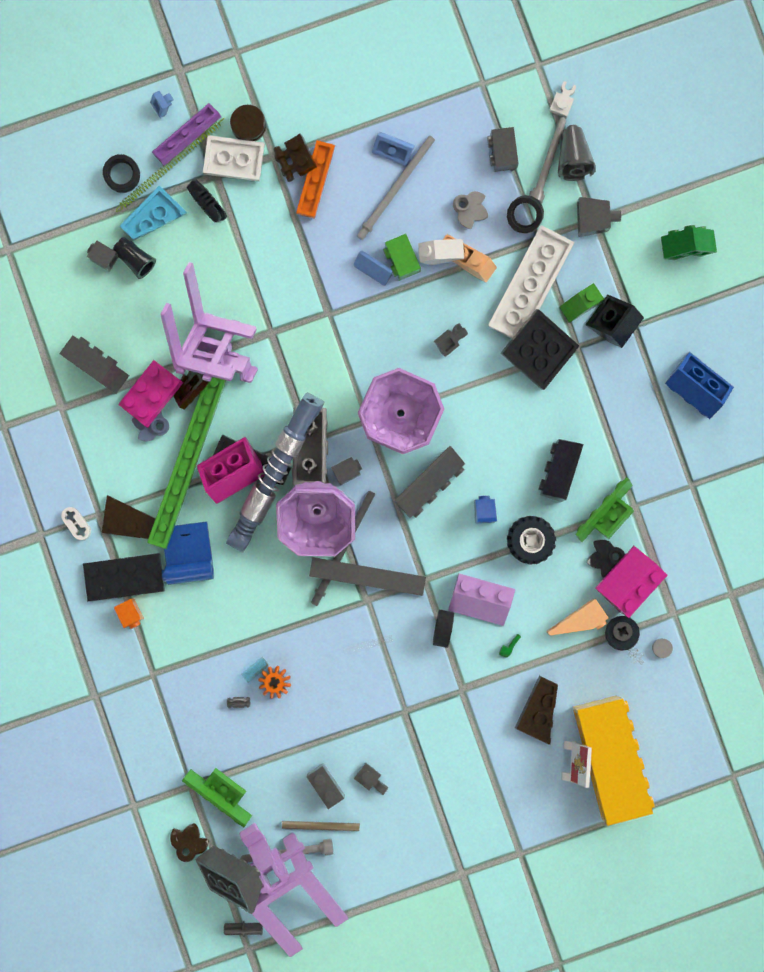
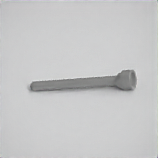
M564 117L559 118L536 188H533V191H530L529 196L538 199L541 204L545 197L543 188L566 123Z
M325 839L318 845L304 846L305 849L303 850L304 854L321 852V854L332 855V839ZM287 849L278 850V851L280 852V854H282V853L286 852ZM250 854L242 855L240 858L241 861L244 860L247 863L253 862Z

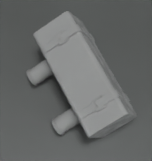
M322 408L318 416L310 424L305 433V442L298 455H296L297 457H293V486L304 482L321 481L326 483V455H328L326 408Z

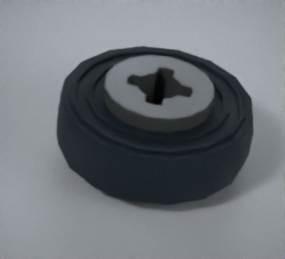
M617 616L611 619L606 626L605 638L614 649L620 651L629 650L639 640V627L631 618Z

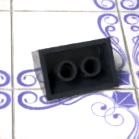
M558 439L556 443L553 442L550 449V454L553 455L551 461H547L544 472H547L545 480L541 479L538 490H541V496L560 502L567 500L584 444Z

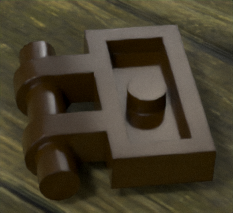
M301 134L284 143L287 148L285 151H282L280 146L273 149L275 152L274 157L282 168V175L286 177L288 182L294 180L293 173L296 171L300 176H303L317 168ZM291 157L293 164L288 165L286 160Z

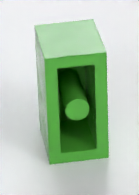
M407 234L385 242L383 252L387 260L391 259L393 265L390 268L394 277L398 276L400 281L421 272V267Z

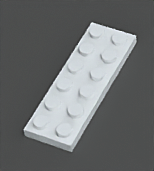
M541 225L488 327L512 339L532 313L542 306L575 242Z

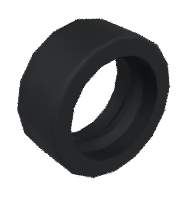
M117 154L111 156L105 162L103 177L112 190L118 193H126L132 191L138 185L140 170L131 157L125 154ZM126 163L131 167L133 174L128 183L117 184L112 180L110 176L111 169L116 164Z
M523 195L517 197L507 209L506 217L508 224L519 233L533 232L539 227L544 217L542 204L533 196ZM528 203L535 208L537 214L532 224L521 225L516 221L514 212L518 205Z
M438 611L433 636L434 646L448 648L453 628L454 612Z

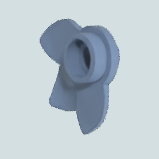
M162 412L158 414L148 428L136 418H132L135 427L141 430L138 439L142 441H151L156 436L165 435L169 430V422L162 417ZM159 423L163 424L161 430L157 429V424Z

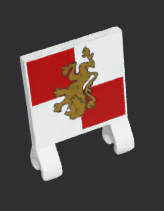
M564 741V749L572 750L570 773L562 772L561 780L570 781L589 788L592 748L579 744L576 741Z

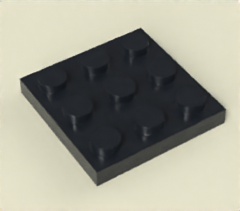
M536 309L500 354L541 390H545L579 348V345L543 312Z

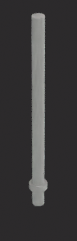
M428 136L366 223L362 224L363 228L357 235L359 239L363 240L368 232H372L373 225L435 141L432 136Z

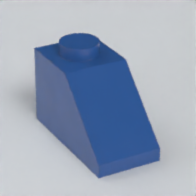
M478 496L479 500H474L475 523L497 522L495 499H490V496Z

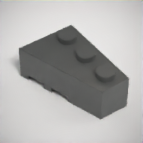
M72 335L59 354L117 394L130 375L116 366L118 363L110 356L107 358L103 357L104 352L96 346L93 349L90 348V342L83 337L78 339Z

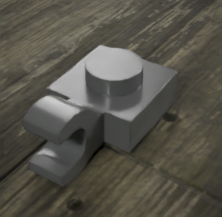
M458 323L453 327L452 332L448 329L434 340V343L441 354L446 357L460 346L458 341L467 336L468 332Z
M365 763L354 778L366 789L370 790L373 786L382 795L388 790V787L378 780L381 774L367 763Z

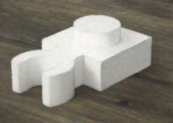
M566 81L561 86L562 94L556 92L549 112L567 118L574 101L569 96L573 95L576 89V85H573L571 90H566Z

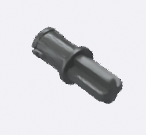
M243 921V923L224 924V935H242L245 937V935L263 934V926L260 923H245Z

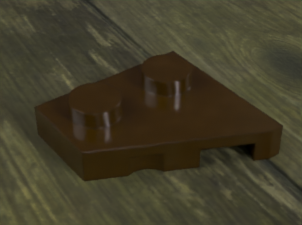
M189 371L187 375L183 374L181 378L183 384L173 395L179 408L185 410L208 385L209 382L202 378L204 374Z

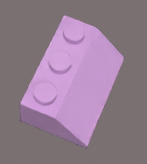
M458 573L448 611L504 626L511 608L515 589Z

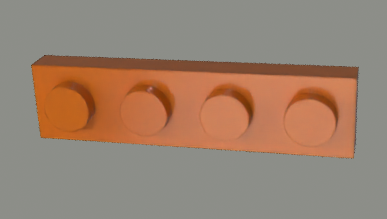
M316 141L312 157L317 168L307 173L296 214L315 219L335 145Z

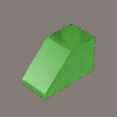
M593 283L570 298L559 308L570 323L599 305L604 298Z

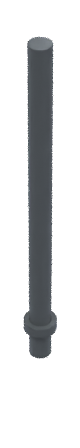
M368 491L355 516V533L375 496V493ZM348 546L337 554L332 561L341 562ZM322 580L318 589L316 588L314 591L316 593L311 601L312 604L318 606L322 596L325 597L326 593L324 592L331 580Z

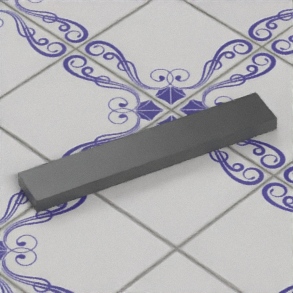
M312 557L309 574L310 577L423 596L426 581L425 576Z

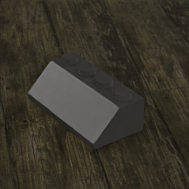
M449 446L394 500V503L409 518L412 516L416 518L423 511L422 506L426 502L430 505L438 497L435 493L439 489L444 491L451 484L449 479L453 476L457 478L465 470L463 468L465 465L464 461Z
M214 845L195 859L211 891L250 914L255 912L263 884L257 867L247 864L244 860L241 861L235 855H230L224 849H219Z

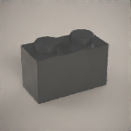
M514 127L492 129L490 136H487L488 148L492 147L490 166H494V172L517 169L519 163Z
M324 763L307 774V779L327 809H330L345 798V794Z

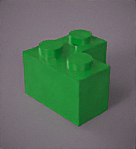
M695 225L685 226L682 231L672 230L668 231V235L661 236L664 259L677 260L688 256L702 257L717 252L714 230L706 229V226L696 228Z

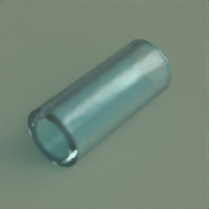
M261 657L244 671L242 676L249 683L270 665Z

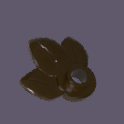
M195 823L187 826L183 832L174 828L170 836L171 845L177 849V857L182 862L192 861L195 855L201 854L207 849L209 843L208 839L200 838L199 828ZM185 848L190 850L187 856L182 853Z

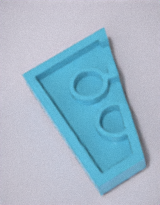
M158 186L120 225V228L133 240H136L187 214V212L162 187Z

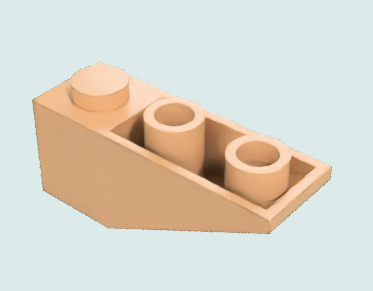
M447 234L443 240L455 238ZM463 243L464 259L453 262L486 283L496 270V265L490 257Z

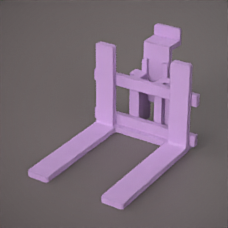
M189 262L183 275L194 326L182 348L171 304L166 303L161 312V319L176 373L184 374L185 370L204 374L203 380L210 382L212 377L231 381L236 372L239 373L241 381L251 383L258 368L251 366L250 357L231 352L232 344L230 342L234 335L252 339L257 331L256 326L213 316L208 313L205 314L194 265ZM207 328L226 332L222 340L204 336Z
M253 823L239 833L242 842L248 847L253 863L250 865L257 867L261 875L259 877L263 883L255 912L252 915L289 957L303 949L302 945L267 905L296 886L301 885L335 927L348 920L346 913L312 873L313 865L310 861L307 862L303 853L305 847L302 842L298 841L294 833L283 838L287 851L280 854L277 848L270 849L265 836L258 829L256 823ZM289 859H291L295 871L288 874L284 864ZM274 870L279 881L271 886L267 873Z

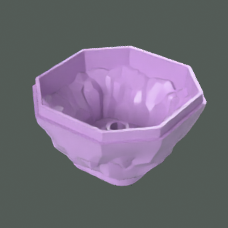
M397 368L373 378L358 411V416L367 439L401 454H406L429 445L443 414L444 406L435 383ZM403 410L404 416L399 417L397 412Z
M316 481L297 484L276 504L277 538L297 556H336L355 540V504L343 491L331 483L326 484Z

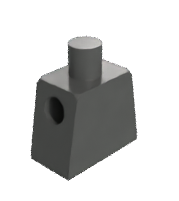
M579 197L577 200L578 237L608 232L611 228V222H621V210L610 211V201Z

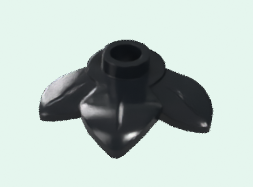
M596 540L593 542V545L597 552H594L589 557L587 563L593 568L601 569V576L604 578L623 558L625 553L621 548L614 547L610 541ZM614 553H617L619 556L617 560L612 558Z

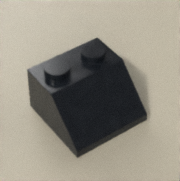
M607 294L586 323V326L609 343L623 348L644 317L634 305Z

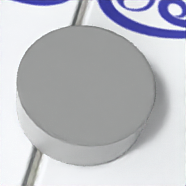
M661 638L653 643L652 650L657 657L666 658L671 655L673 647L669 640Z

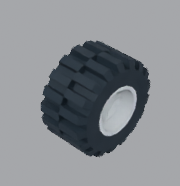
M536 516L519 518L508 530L506 539L510 553L517 560L526 564H539L542 561H546L553 554L552 551L556 547L555 541H557L554 534L555 531L550 526L551 524L545 521V519Z

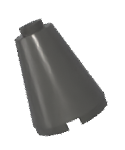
M569 125L563 131L558 176H563L564 180L567 181L583 180L585 175L590 174L592 176L596 172V165L582 128L577 125Z

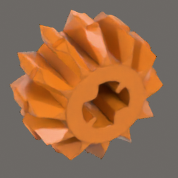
M271 666L268 667L269 674L263 670L261 673L266 678L260 677L258 681L264 682V684L259 686V689L266 688L263 695L265 696L268 692H271L270 699L274 698V693H276L278 698H281L280 690L287 694L288 691L284 686H291V683L285 682L291 678L290 675L283 676L286 673V669L279 673V666H276L275 672H273ZM272 677H276L275 680L279 679L280 682L277 684V687L270 685Z

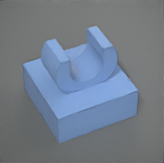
M157 91L153 93L150 103L161 118L167 114L174 99L170 93L162 96L161 92Z

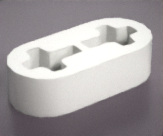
M73 507L64 509L61 514L62 520L72 535L78 540L88 539L91 535V528L81 513ZM68 512H75L73 516L76 520L75 523L71 519L67 520ZM77 525L81 528H86L85 536L77 534L79 532Z

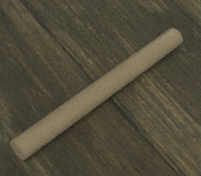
M282 821V829L359 831L360 823Z

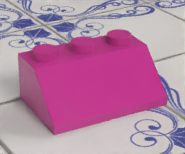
M246 437L197 465L205 492L216 504L257 481L259 474L264 473L262 463Z
M633 546L595 589L621 614L630 618L668 575L653 560Z

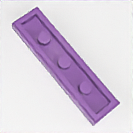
M208 103L154 149L152 153L165 166L219 120L221 115Z

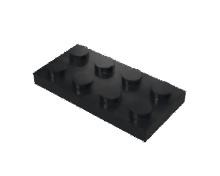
M160 553L83 563L87 602L165 591Z

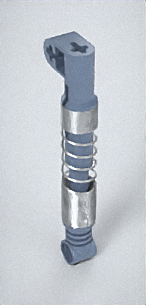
M308 392L302 397L288 426L282 429L275 443L276 447L272 449V456L267 458L268 464L263 466L264 473L258 476L260 481L254 483L242 506L240 519L226 541V544L242 553L247 548L257 525L263 522L276 497L273 491H279L275 486L276 483H283L282 478L288 474L286 471L288 466H292V458L297 457L296 455H298L305 442L306 431L318 416L325 403L323 400ZM265 474L263 480H261L260 476Z

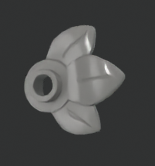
M474 191L468 195H458L454 199L453 208L458 213V221L464 227L471 229L474 220L481 221L488 218L487 210L481 204L485 199L484 194ZM464 202L466 206L461 208L459 203Z

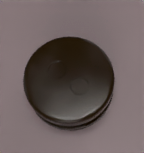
M248 104L236 108L231 115L230 125L237 139L258 141L264 135L266 121L264 114L258 107Z

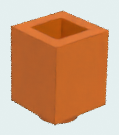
M134 598L114 607L123 628L130 627V629L141 625L140 621L144 617Z

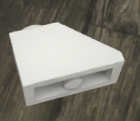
M462 239L432 240L418 243L420 263L436 265L464 259Z

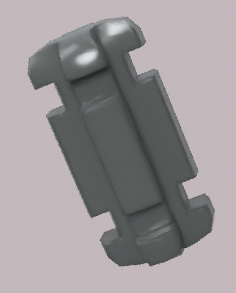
M250 697L227 698L228 708H244V706L248 708L251 704Z

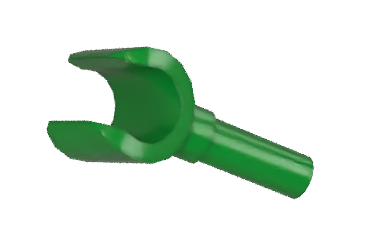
M517 634L509 644V647L502 645L499 655L505 658L510 656L521 636Z

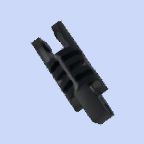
M197 179L192 180L187 189L195 202L201 206V209L204 210L205 214L213 222L225 220L227 214L218 201L212 197L208 189Z

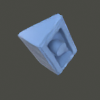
M379 132L372 153L407 166L415 145Z
M359 252L354 267L385 286L392 276V270L367 253Z

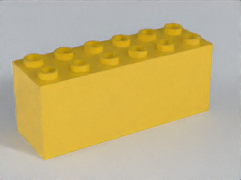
M616 695L574 706L573 711L582 745L592 748L590 776L602 820L609 826L653 814L652 808H655L652 796H649L647 792L650 786L647 777H644L642 773L645 767L642 758H639L637 751L640 749L637 739H634L632 732L635 730L632 720H629L627 712H629L627 701Z

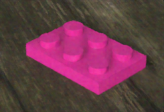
M153 360L118 405L148 428L183 382Z

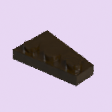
M107 495L102 533L149 539L156 518Z
M539 675L515 729L550 745L558 684Z

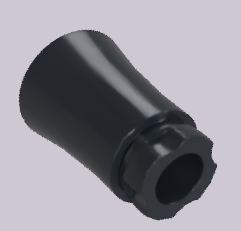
M125 237L121 238L113 247V250L117 252V256L132 270L138 279L145 277L156 264L154 257L144 252Z

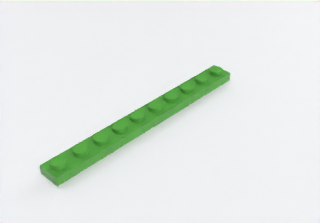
M212 377L211 381L200 393L147 542L149 544L164 549L168 547L226 380Z

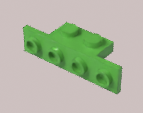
M627 477L616 485L611 495H607L604 498L602 505L590 514V518L586 523L578 527L575 535L581 542L594 529L598 530L607 539H610L634 512L632 507L621 500L633 486Z
M217 768L214 769L207 780L203 779L192 769L183 778L182 782L189 788L196 791L205 800L212 803L243 828L252 817L249 812L238 805L246 790Z

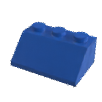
M690 352L684 357L665 383L670 390L679 394L687 403L694 406L702 415L709 419L725 404L734 388Z

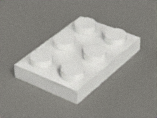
M208 135L203 174L260 182L264 142Z

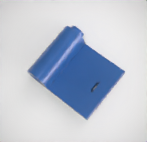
M207 521L175 525L168 547L164 549L166 566L165 570H162L163 582L166 581L167 585L214 579Z

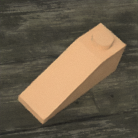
M592 599L546 632L548 635H557L594 628L598 630L607 624L606 620L609 617L598 601Z

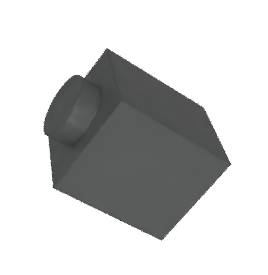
M96 241L95 244L92 243L87 250V257L109 272L118 259L117 252L99 241Z
M352 457L331 467L340 486L360 476L359 471L362 470L358 460H353Z

